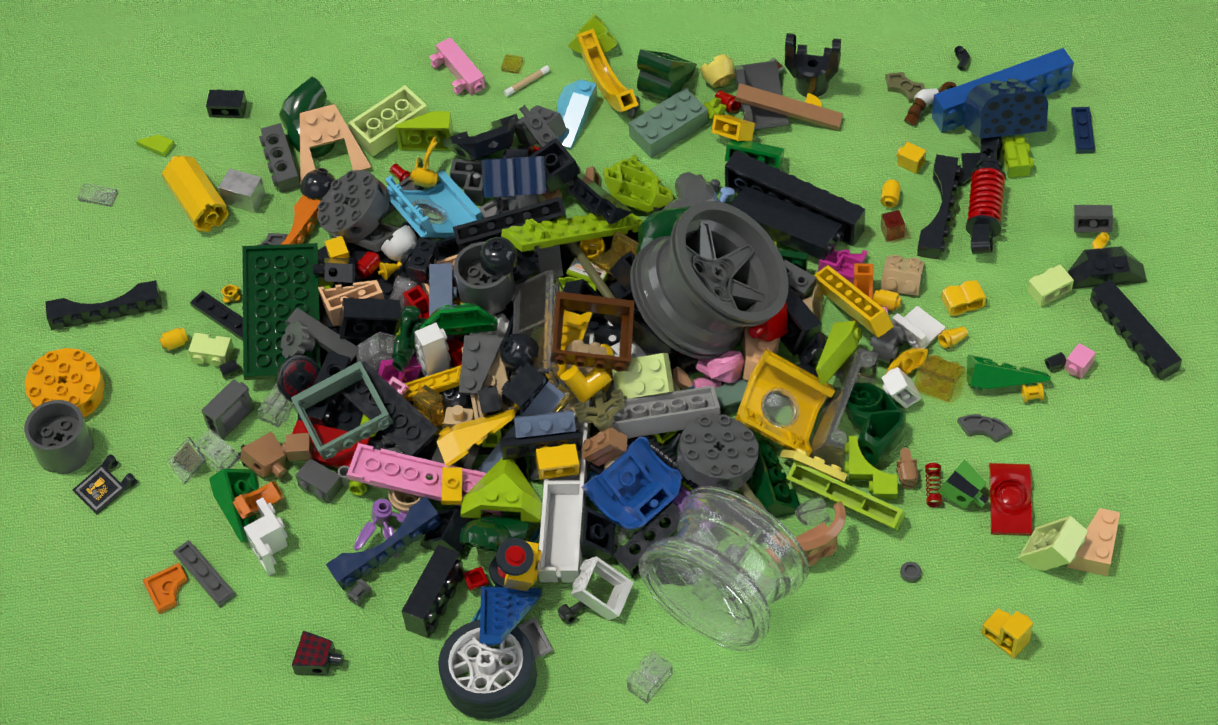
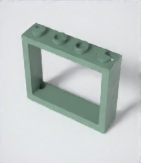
M361 361L291 397L323 460L334 457L338 452L351 448L355 443L369 438L375 432L384 430L393 423ZM364 379L382 414L322 445L305 409Z

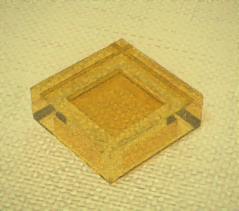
M506 54L501 70L503 72L519 74L523 57Z

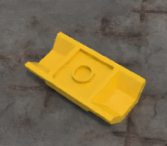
M553 307L539 344L538 356L534 358L533 365L541 374L561 379L559 376L567 370L566 364L559 365L550 362ZM564 310L561 350H565L574 340L584 339L592 316L591 312L579 315Z

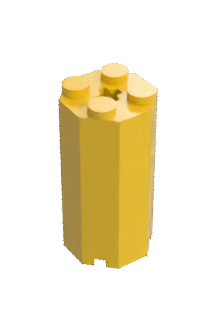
M183 155L172 157L161 176L197 231L210 232L212 231L211 227L215 225L217 227L221 226L229 215L226 209L227 206L195 158Z

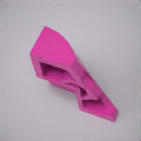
M834 250L824 261L819 260L818 272L829 265L850 283H853L854 263L864 264L868 251L862 250V254H850V250Z
M416 357L411 358L409 365L405 366L403 372L398 371L392 365L393 359L382 360L380 363L378 374L387 382L392 377L402 383L417 380L422 367Z

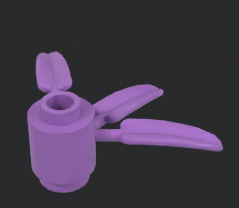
M376 500L371 512L373 521L372 523L367 522L361 530L354 544L355 551L361 549L376 529L375 524L384 525L385 528H383L382 532L385 540H387L395 533L393 527H388L387 524L390 521L391 515L397 517L399 522H403L407 513L400 512L397 514L392 512V504L388 500Z

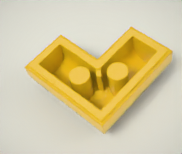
M572 365L559 376L579 402L584 403L613 380L605 369L594 368L584 376L575 365Z

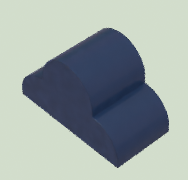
M544 156L481 160L484 197L547 193Z

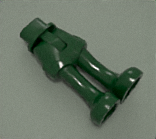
M415 306L403 308L400 333L396 336L395 344L393 345L392 365L400 372H403L405 366L409 365V361L416 351L415 331L420 330L422 324L427 320L426 318H419L421 311Z

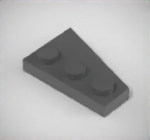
M464 336L459 394L478 395L477 391L482 390L481 388L485 384L504 338Z

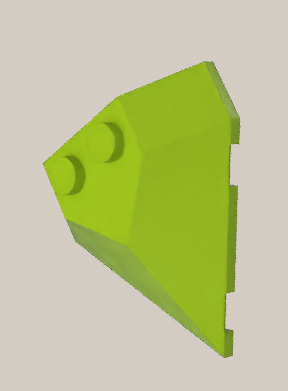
M635 154L630 159L625 158L614 163L611 168H604V181L611 195L624 205L631 206L637 211L650 212L654 210V207H663L673 200L672 191L668 187H663L660 184L661 180L645 164H641Z
M501 458L462 498L461 517L481 518L482 510L521 512V521L541 522L542 502L513 459L502 460Z

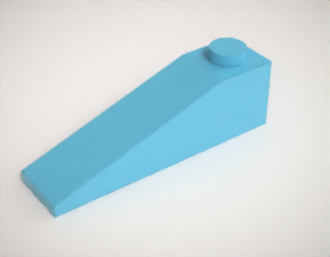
M581 79L565 86L558 98L557 112L561 114L567 131L558 139L566 149H572L598 98L597 84Z

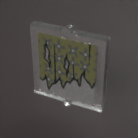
M190 437L167 460L174 470L173 473L179 477L183 484H186L207 461L200 452V447H197Z

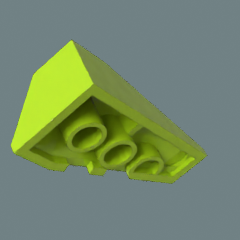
M856 321L836 322L833 324L816 367L821 385H825L857 348L858 342L862 338V332L858 328Z

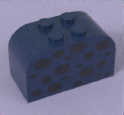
M1007 79L1004 82L993 80L990 83L975 86L966 98L964 127L980 139L1045 132L1047 130L1048 100L1043 93L1026 82L1017 79Z

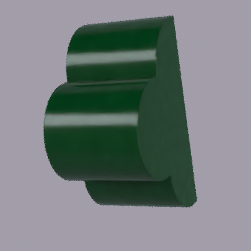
M640 49L637 60V67L640 70L637 89L642 93L665 101L682 90L684 83H687L692 77L697 64L666 52Z

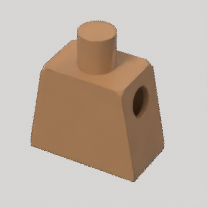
M272 432L241 448L240 460L261 477L274 473L277 478H282L286 474L287 470L284 468L286 454H283V448Z

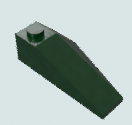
M755 437L758 443V460L753 472V493L768 511L766 517L774 519L800 513L802 510L794 488H789L786 482L787 475L779 469L777 465L779 460L769 441Z

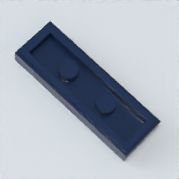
M1071 107L1076 154L1094 153L1095 146L1090 107Z

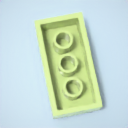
M404 85L350 121V131L355 140L369 154L375 156L397 141L396 124L428 113V108L419 97Z

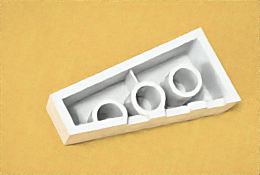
M437 323L415 331L416 359L422 366L421 371L425 377L452 368L450 363L451 357L448 353L449 347L446 342L447 336L443 328L439 329Z

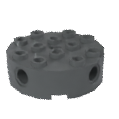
M351 170L341 178L335 179L331 183V188L318 204L320 226L334 238L342 236L345 243H354L364 239L380 224L378 220L388 210L390 194L386 186L366 170Z
M711 414L696 418L685 427L677 448V464L682 475L688 481L691 480L693 483L698 484L699 488L709 492L725 493L739 489L751 478L758 460V443L753 432L742 422L727 415Z

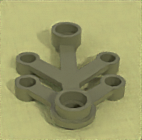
M603 389L599 390L591 397L592 403L596 404V408L586 407L584 402L576 403L574 409L577 422L594 423L598 430L610 428L613 425V416L626 407L622 390H614L611 393L612 398L605 405L604 401L607 400L606 393Z

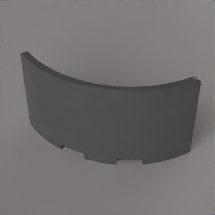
M777 61L735 66L737 89L739 83L782 95ZM744 103L740 105L744 116L743 120L755 123L754 129L789 125L786 115Z

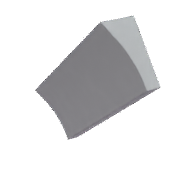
M714 385L624 399L626 407L613 416V425L611 427L625 434L627 438L684 430L687 424L698 417L711 414L721 415Z

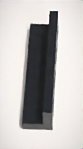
M578 430L500 439L502 460L536 456V449L545 446L555 447L562 444H576V450L580 451L582 445V435Z

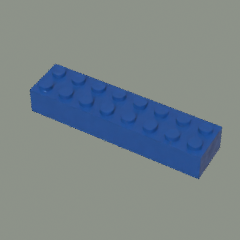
M1061 48L934 94L932 119L941 133L964 125L965 104L969 92L975 86L990 83L993 80L1001 82L1007 81V79L1021 80L1044 95L1066 89L1071 84L1074 62L1066 50Z

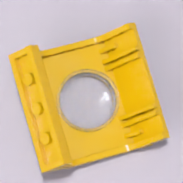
M766 349L750 374L735 419L789 450L796 451L798 448L808 452L807 456L809 457L812 452L809 438L818 411L826 398L833 396L835 390L831 384L821 385L818 377Z

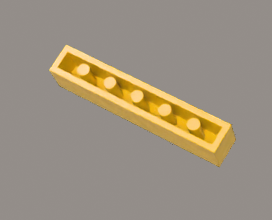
M829 265L814 275L817 277V284L822 286L823 294L876 337L879 338L894 327L884 308Z

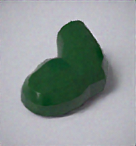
M855 383L843 390L841 394L842 405L852 425L861 430L857 442L863 457L869 464L874 466L886 457L904 437L906 414L895 404L892 397L880 387L869 383Z

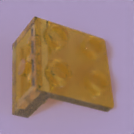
M618 231L613 235L611 249L594 258L592 263L611 274L609 272L620 257L630 251L636 256L638 242Z
M929 355L918 368L914 384L918 391L949 402L952 398L956 382L964 373L965 367H962L957 362L943 360L940 356Z

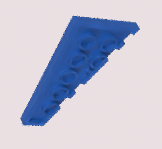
M481 586L479 643H484L488 646L501 644L540 599L542 588H529L527 592L504 587Z

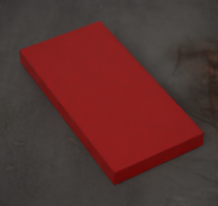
M297 420L292 434L309 433L304 422ZM312 423L322 445L348 432ZM371 438L362 439L351 448L344 449L334 457L323 460L313 442L312 460L319 464L336 468L341 466L350 467L358 443L369 445Z

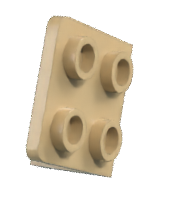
M899 255L887 256L883 268L881 289L918 296L924 261L914 257L907 259Z

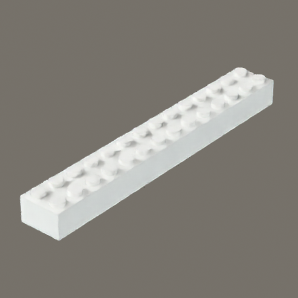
M594 333L585 334L584 344L589 345L595 342ZM552 377V384L561 391L562 380ZM563 397L552 412L574 411L575 429L581 433L583 445L586 439H590L591 423L577 422L574 405L579 403V400L576 397ZM591 398L585 402L586 407H592ZM582 445L581 450L577 451L579 460L578 475L544 479L539 541L541 557L537 567L540 582H558V579H562V582H574L581 572L580 531L582 508L586 505V493L581 487L587 483L588 461L583 459Z

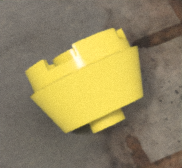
M726 54L714 57V61L709 63V65L704 63L700 68L702 78L713 88L726 86L735 77L733 59H730Z

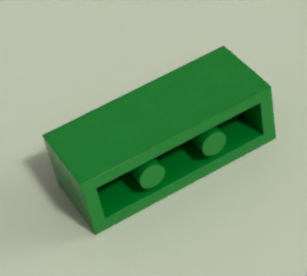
M731 139L727 143L725 161L728 162L734 152L738 151L756 160L763 161L769 166L780 169L783 163L785 148Z

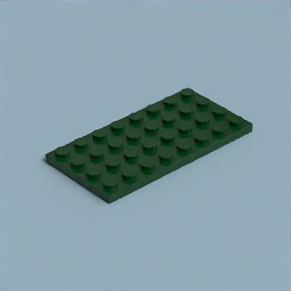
M317 243L242 246L244 380L277 379L278 370L287 359L282 355L281 339L288 326L286 321L296 308H299L320 322L318 275H313V264H318ZM315 343L314 349L311 352L303 353V355L312 358L321 369L320 346Z

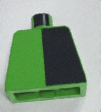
M965 459L937 491L962 508H966L971 501L982 508L989 500L980 492L985 486L986 481Z

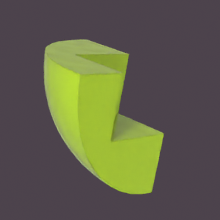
M593 13L572 38L568 47L581 54L582 50L576 35L590 29H594L603 53L613 49L617 45V40L608 31L607 25Z

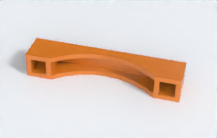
M302 195L294 206L295 215L292 229L280 245L304 243L307 235L314 230L315 225L319 221L318 204L321 202L320 200Z

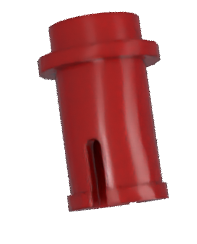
M397 163L393 164L389 171L399 179V182H402L411 174Z

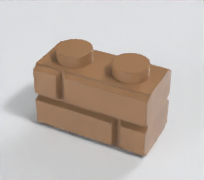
M612 427L599 432L583 442V459L589 462L592 461L597 466L612 460L627 451V436Z

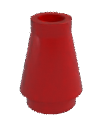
M722 90L716 93L715 98L721 99L720 104L726 105L725 110L727 112L734 113L740 108L741 102L734 101L736 96L725 93Z

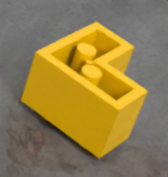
M998 608L983 623L981 634L1012 658H1015L1030 642L1033 622L1027 615L1021 614L1018 611L1011 616L1008 612H1003Z

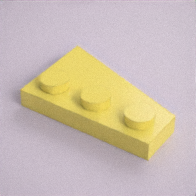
M797 448L796 451L783 449L780 457L797 460V462L810 468L812 467L836 480L845 482L848 475L841 472L843 468L831 464L830 467L824 464L825 460L816 456L812 459L807 456L808 452Z

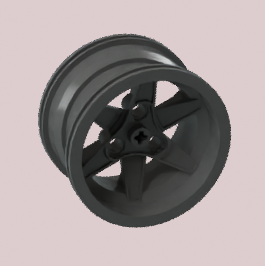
M717 201L700 202L687 209L676 220L671 236L656 238L639 251L633 261L630 273L631 290L635 303L648 326L667 345L684 355L697 359H715L733 349L742 339L745 327L761 325L770 320L782 309L788 295L786 267L777 246L768 233L743 211L729 204Z

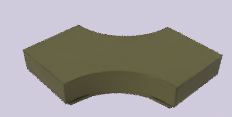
M904 72L885 74L888 91L904 95L909 103H913L915 95L920 90L925 89L924 83H916L909 80Z

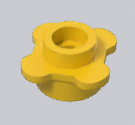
M229 284L222 288V301L229 303L230 301L240 300L241 296L238 294L239 287Z

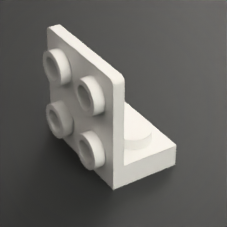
M918 306L905 317L897 313L892 318V324L903 328V331H905L904 335H906L905 341L914 348H926L945 330L944 325Z

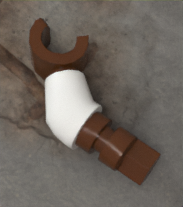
M946 82L938 89L920 90L913 98V105L909 108L904 121L914 126L925 107L927 108L930 104H933L934 94L951 89L957 85L953 82Z

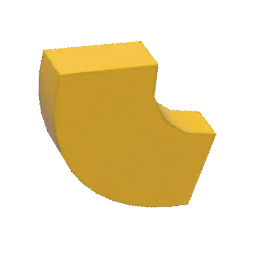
M912 348L904 351L893 360L887 372L898 367L908 375L916 368H923L928 349Z

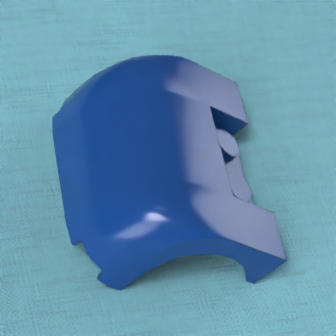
M640 436L627 447V451L601 474L591 478L581 488L603 515L607 516L612 523L622 528L634 529L645 525L679 494L681 479L683 478L677 469L667 466L655 454L646 437Z

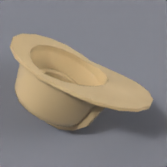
M817 284L814 288L813 296L802 301L821 322L824 295L822 286Z

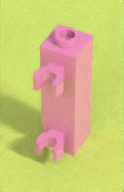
M451 37L436 45L437 54H432L429 57L432 61L430 64L435 69L444 63L457 80L452 82L454 86L453 91L456 95L463 92L464 89L470 95H473L486 88L484 75Z

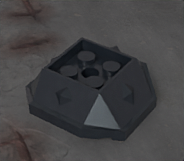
M517 113L491 122L492 128L478 135L469 137L467 131L442 139L443 146L451 149L463 160H474L511 147L516 123L519 121Z

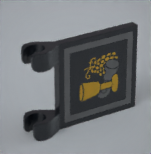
M112 454L108 455L95 471L72 490L96 515L126 489L137 484V480L132 473H128L120 482L108 471L118 465V461Z

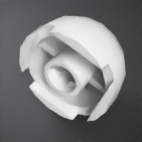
M407 225L392 234L394 237L390 241L387 239L381 247L384 254L391 260L400 261L408 250L415 249L418 239L414 231Z

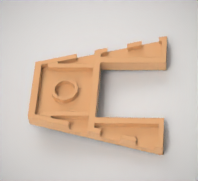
M335 104L300 113L301 183L308 172L315 170L310 148L345 140L353 171L371 169V165Z

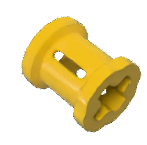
M1038 383L1036 386H1021L1023 402L1033 399L1044 400L1042 383Z

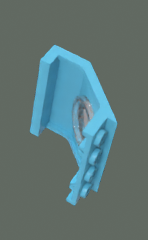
M444 170L438 173L440 181L436 183L435 187H430L426 190H403L399 184L396 185L391 175L385 179L388 185L386 189L390 194L389 201L421 237H455L454 226L484 218L482 212Z

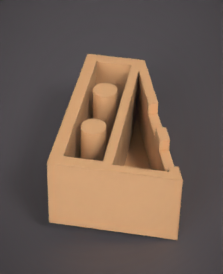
M1102 508L1098 510L1086 529L1088 533L1084 538V544L1078 548L1075 553L1076 558L1072 563L1067 564V568L1108 576L1120 512Z

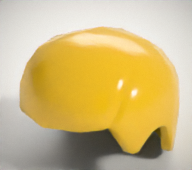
M602 237L583 240L579 246L589 261L599 260L606 250Z

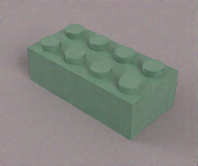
M685 88L629 122V136L650 158H653L708 124V109Z

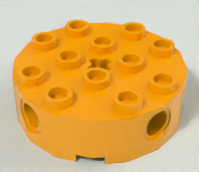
M63 348L47 352L31 365L25 379L26 395L33 409L48 401L64 400L77 406L83 418L95 411L104 396L105 382L99 365L90 354L80 349Z

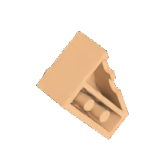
M377 280L353 283V286L342 287L340 284L336 285V288L330 289L318 287L322 303L333 327L339 325L343 298L384 299Z
M745 327L741 344L745 360L743 379L749 380L751 372L766 349L778 355L781 337L771 342L758 338L753 339L748 333L751 327Z

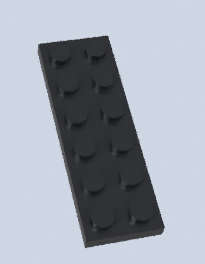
M363 361L362 365L393 421L392 424L381 431L407 455L416 457L440 433L439 429ZM364 379L339 391L369 420L382 414Z

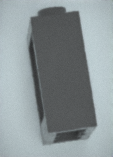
M233 379L201 410L208 431L221 440L229 435L254 410L253 400L248 392L249 388L243 382L239 383Z

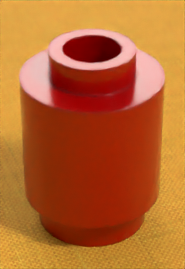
M367 252L356 264L355 273L362 279L370 277L381 263L380 256L375 252Z

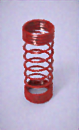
M928 463L925 466L926 503L929 507L936 508L942 505V495L929 492L941 488V465L938 463ZM931 476L940 477L939 479H929ZM940 481L939 484H930L929 482ZM940 486V488L938 489H931L929 487Z

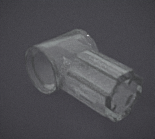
M397 276L389 299L400 300L402 312L405 306L403 293L417 286V282L410 281L406 277Z

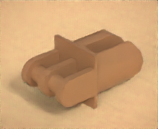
M902 448L900 451V461H897L896 472H898L902 487L910 490L916 486L918 480L917 459L911 458V452L908 448Z

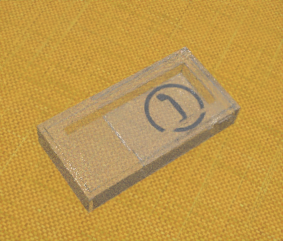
M84 183L77 198L82 202L112 207L118 195V190Z

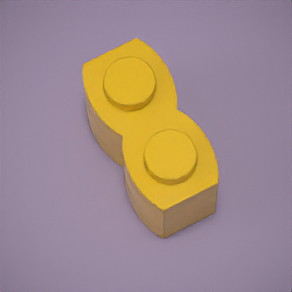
M968 280L960 286L946 287L942 291L941 299L949 315L957 316L967 311H974L984 307L987 297L978 280Z

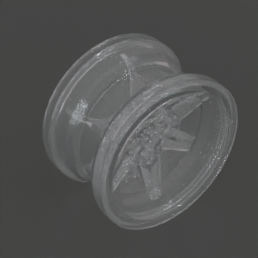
M703 486L692 490L682 502L676 536L667 537L651 544L640 558L639 571L651 595L682 625L722 647L748 651L757 648L769 632L771 617L769 606L771 603L779 601L787 595L794 594L801 588L809 575V564L806 554L792 533L764 508L735 492L719 487Z

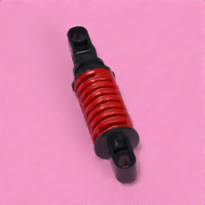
M1001 136L981 138L980 160L977 162L976 168L972 171L966 231L972 236L971 251L973 255L992 253L993 238L998 236L1002 229L1001 216L1006 174L1002 171V164L1000 162L1002 150Z

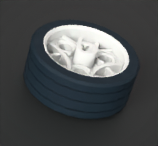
M475 620L461 626L445 641L438 661L440 678L448 700L463 714L478 719L501 718L523 706L535 688L537 668L533 649L527 636L517 627L510 632L501 644L493 645V647H500V649H494L484 643H479L480 620ZM470 672L468 677L456 678L460 674ZM508 680L509 682L502 687L501 684Z

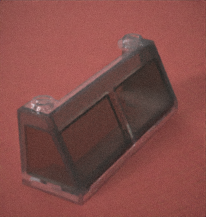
M554 270L542 272L515 285V291L512 294V302L514 304L513 334L522 333L529 335L537 341L539 346L537 358L534 357L531 361L533 363L532 367L546 377V383L540 388L539 392L548 382L561 389V379L556 377L559 366L554 362H550L554 301L557 291L564 292ZM511 371V376L508 378L509 381L513 380L515 372Z
M860 348L838 370L832 385L835 393L831 398L828 396L810 443L812 452L809 455L810 458L813 459L814 456L825 460L824 464L830 467L831 464L843 468L841 471L843 472L847 435L844 431L839 430L838 427L854 384L869 383L875 385L879 353Z

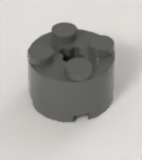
M893 325V328L879 338L873 334L870 346H873V350H868V357L891 364L899 356V345L902 346L906 335H904L905 331H903V328Z

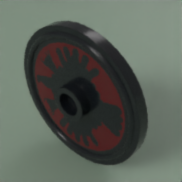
M294 355L287 358L281 364L277 373V387L280 394L286 400L293 402L291 397L313 386L320 371L318 364L312 358L305 355Z

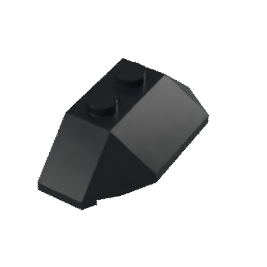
M1122 246L1086 249L1068 270V274L1074 280L1072 289L1097 287L1110 279L1116 285L1147 281L1143 264Z

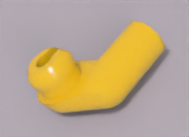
M1105 232L1098 235L1092 243V248H1104L1109 240V235Z

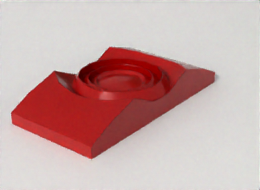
M989 463L991 535L1031 536L1030 464Z

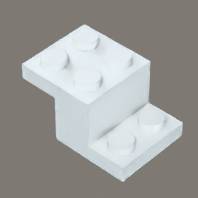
M264 498L256 501L261 518L245 526L244 530L250 547L268 576L276 573L274 568L276 562L272 554L288 546L286 542L288 535L284 530L285 526L280 517L277 518L274 513L276 512L272 504H267Z

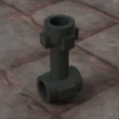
M581 601L571 607L563 604L558 609V615L563 622L571 624L576 620L577 616L575 614L585 607L590 609V607Z

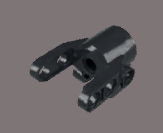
M787 33L785 40V66L793 78H795L796 90L804 97H807L808 93L816 97L822 96L829 88V81L839 70L841 39L834 38L832 40V48L825 47L823 56L808 55L807 45L798 44L796 53V35Z

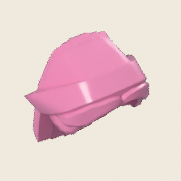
M730 350L715 359H699L696 369L710 376L711 379L734 383L741 377L745 360L741 352Z

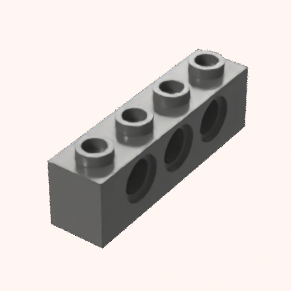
M278 123L260 128L262 136H259L261 146L266 147L263 150L266 160L270 159V162L267 164L270 173L274 172V176H271L274 187L278 186L280 193L301 187L282 124Z

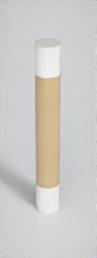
M546 65L503 91L504 95L508 97L550 72L549 66Z

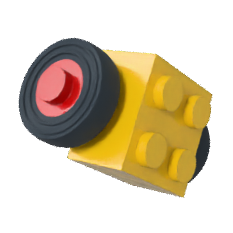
M511 538L504 541L499 546L496 556L489 566V575L493 583L498 587L528 592L529 588L534 586V583L537 581L538 570H535V567H537L541 557V550H538L539 543L528 542L519 538Z

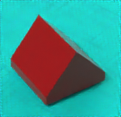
M482 566L463 573L469 591L489 584Z

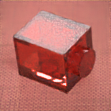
M900 210L881 214L880 228L886 242L904 238L905 223Z

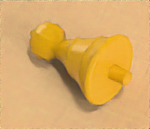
M400 261L397 264L381 262L378 274H381L385 280H388L402 263Z

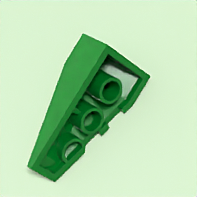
M973 355L967 356L966 381L971 388L976 390L1044 382L1051 379L1046 372L1020 367V370H1018L1016 366L1004 362L998 365V363L993 362V359Z
M223 468L209 478L213 496L240 542H249L244 527L258 519L256 514L242 519L233 501H235L234 498L241 494H248L258 489L254 471L252 469Z

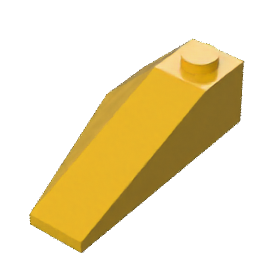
M515 409L459 423L451 428L446 427L440 431L437 444L445 465L449 467L468 454V450L474 443L480 445L488 437L489 432L493 434L510 422L516 414Z

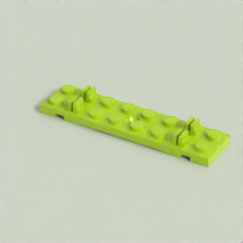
M593 213L585 216H573V218L567 219L559 218L555 221H542V223H537L533 219H527L523 226H511L510 228L502 229L501 236L510 240L518 250L524 252L534 250L535 246H539L541 249L565 243L628 234V230L638 232V228L643 221L633 213L614 224H609L602 214L598 216Z

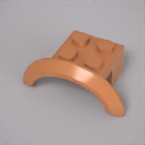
M841 501L833 505L835 518L829 527L823 522L796 538L781 533L775 536L773 540L782 548L790 550L802 569L807 566H813L819 559L825 556H831L837 550V535L845 524L846 512Z

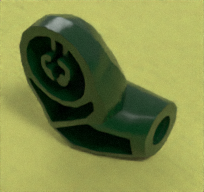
M313 76L290 93L283 101L279 113L280 120L287 130L290 143L299 152L300 113L324 107L327 99L324 87ZM335 142L310 148L312 158H319L328 154L333 149Z
M691 206L660 210L646 218L638 228L639 243L636 255L654 239L671 236L676 220Z
M487 515L464 525L461 529L459 541L464 545L497 552L499 546L508 539L519 538L525 541L529 522L521 521V516Z

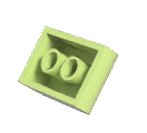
M668 353L631 358L628 371L618 372L612 369L615 390H622L624 399L674 392Z
M1072 516L1038 526L1033 531L1018 559L1037 570H1048L1064 564H1070L1076 558L1075 553L1078 548L1084 544V538L1088 531Z

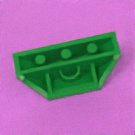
M477 304L443 305L436 308L420 329L437 323L439 329H444L446 336L497 331L498 320Z

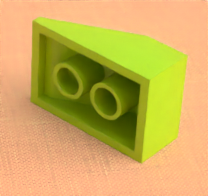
M432 111L395 125L399 150L427 151L432 139L437 137V144L432 151H452L448 147H444L442 139L454 135L450 111Z

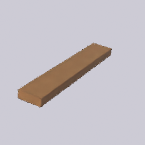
M739 83L734 100L837 131L839 130L843 113L741 83Z

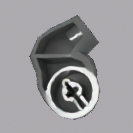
M691 172L680 174L675 182L678 198L670 201L664 209L688 207L704 201L718 202V198L714 188L708 182Z

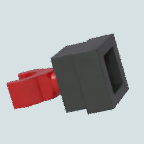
M679 352L677 359L680 368L688 376L698 373L699 370L696 369L698 359Z

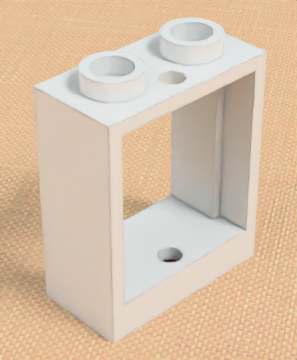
M597 556L585 560L580 567L581 572L573 583L574 588L571 595L607 620L619 617L634 582ZM593 571L614 585L607 605L585 590Z

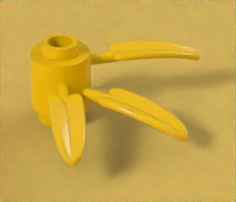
M437 137L432 139L423 160V168L419 167V163L422 160L421 157L416 159L414 170H411L410 180L413 185L427 188L435 187L438 173L428 168L431 152L437 144Z

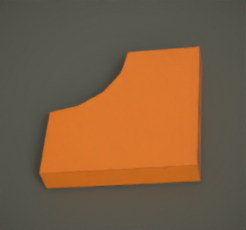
M177 563L142 581L158 613L161 614L177 606V592L183 584L188 582V579L180 563Z

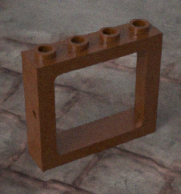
M557 291L554 301L550 362L559 365L571 364L577 367L588 366L595 367L596 369H613L618 372L628 371L631 363L634 301ZM564 310L620 316L619 357L561 350Z

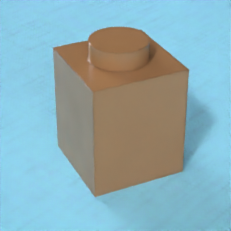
M309 433L286 435V442H283L282 448L283 454L287 455L289 461L312 459L313 442Z

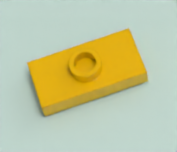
M442 467L441 504L462 505V468Z

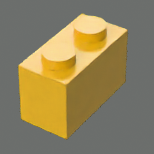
M714 115L711 133L737 141H752L755 123L730 115Z
M562 444L555 447L545 446L536 449V463L540 480L579 474L576 444Z

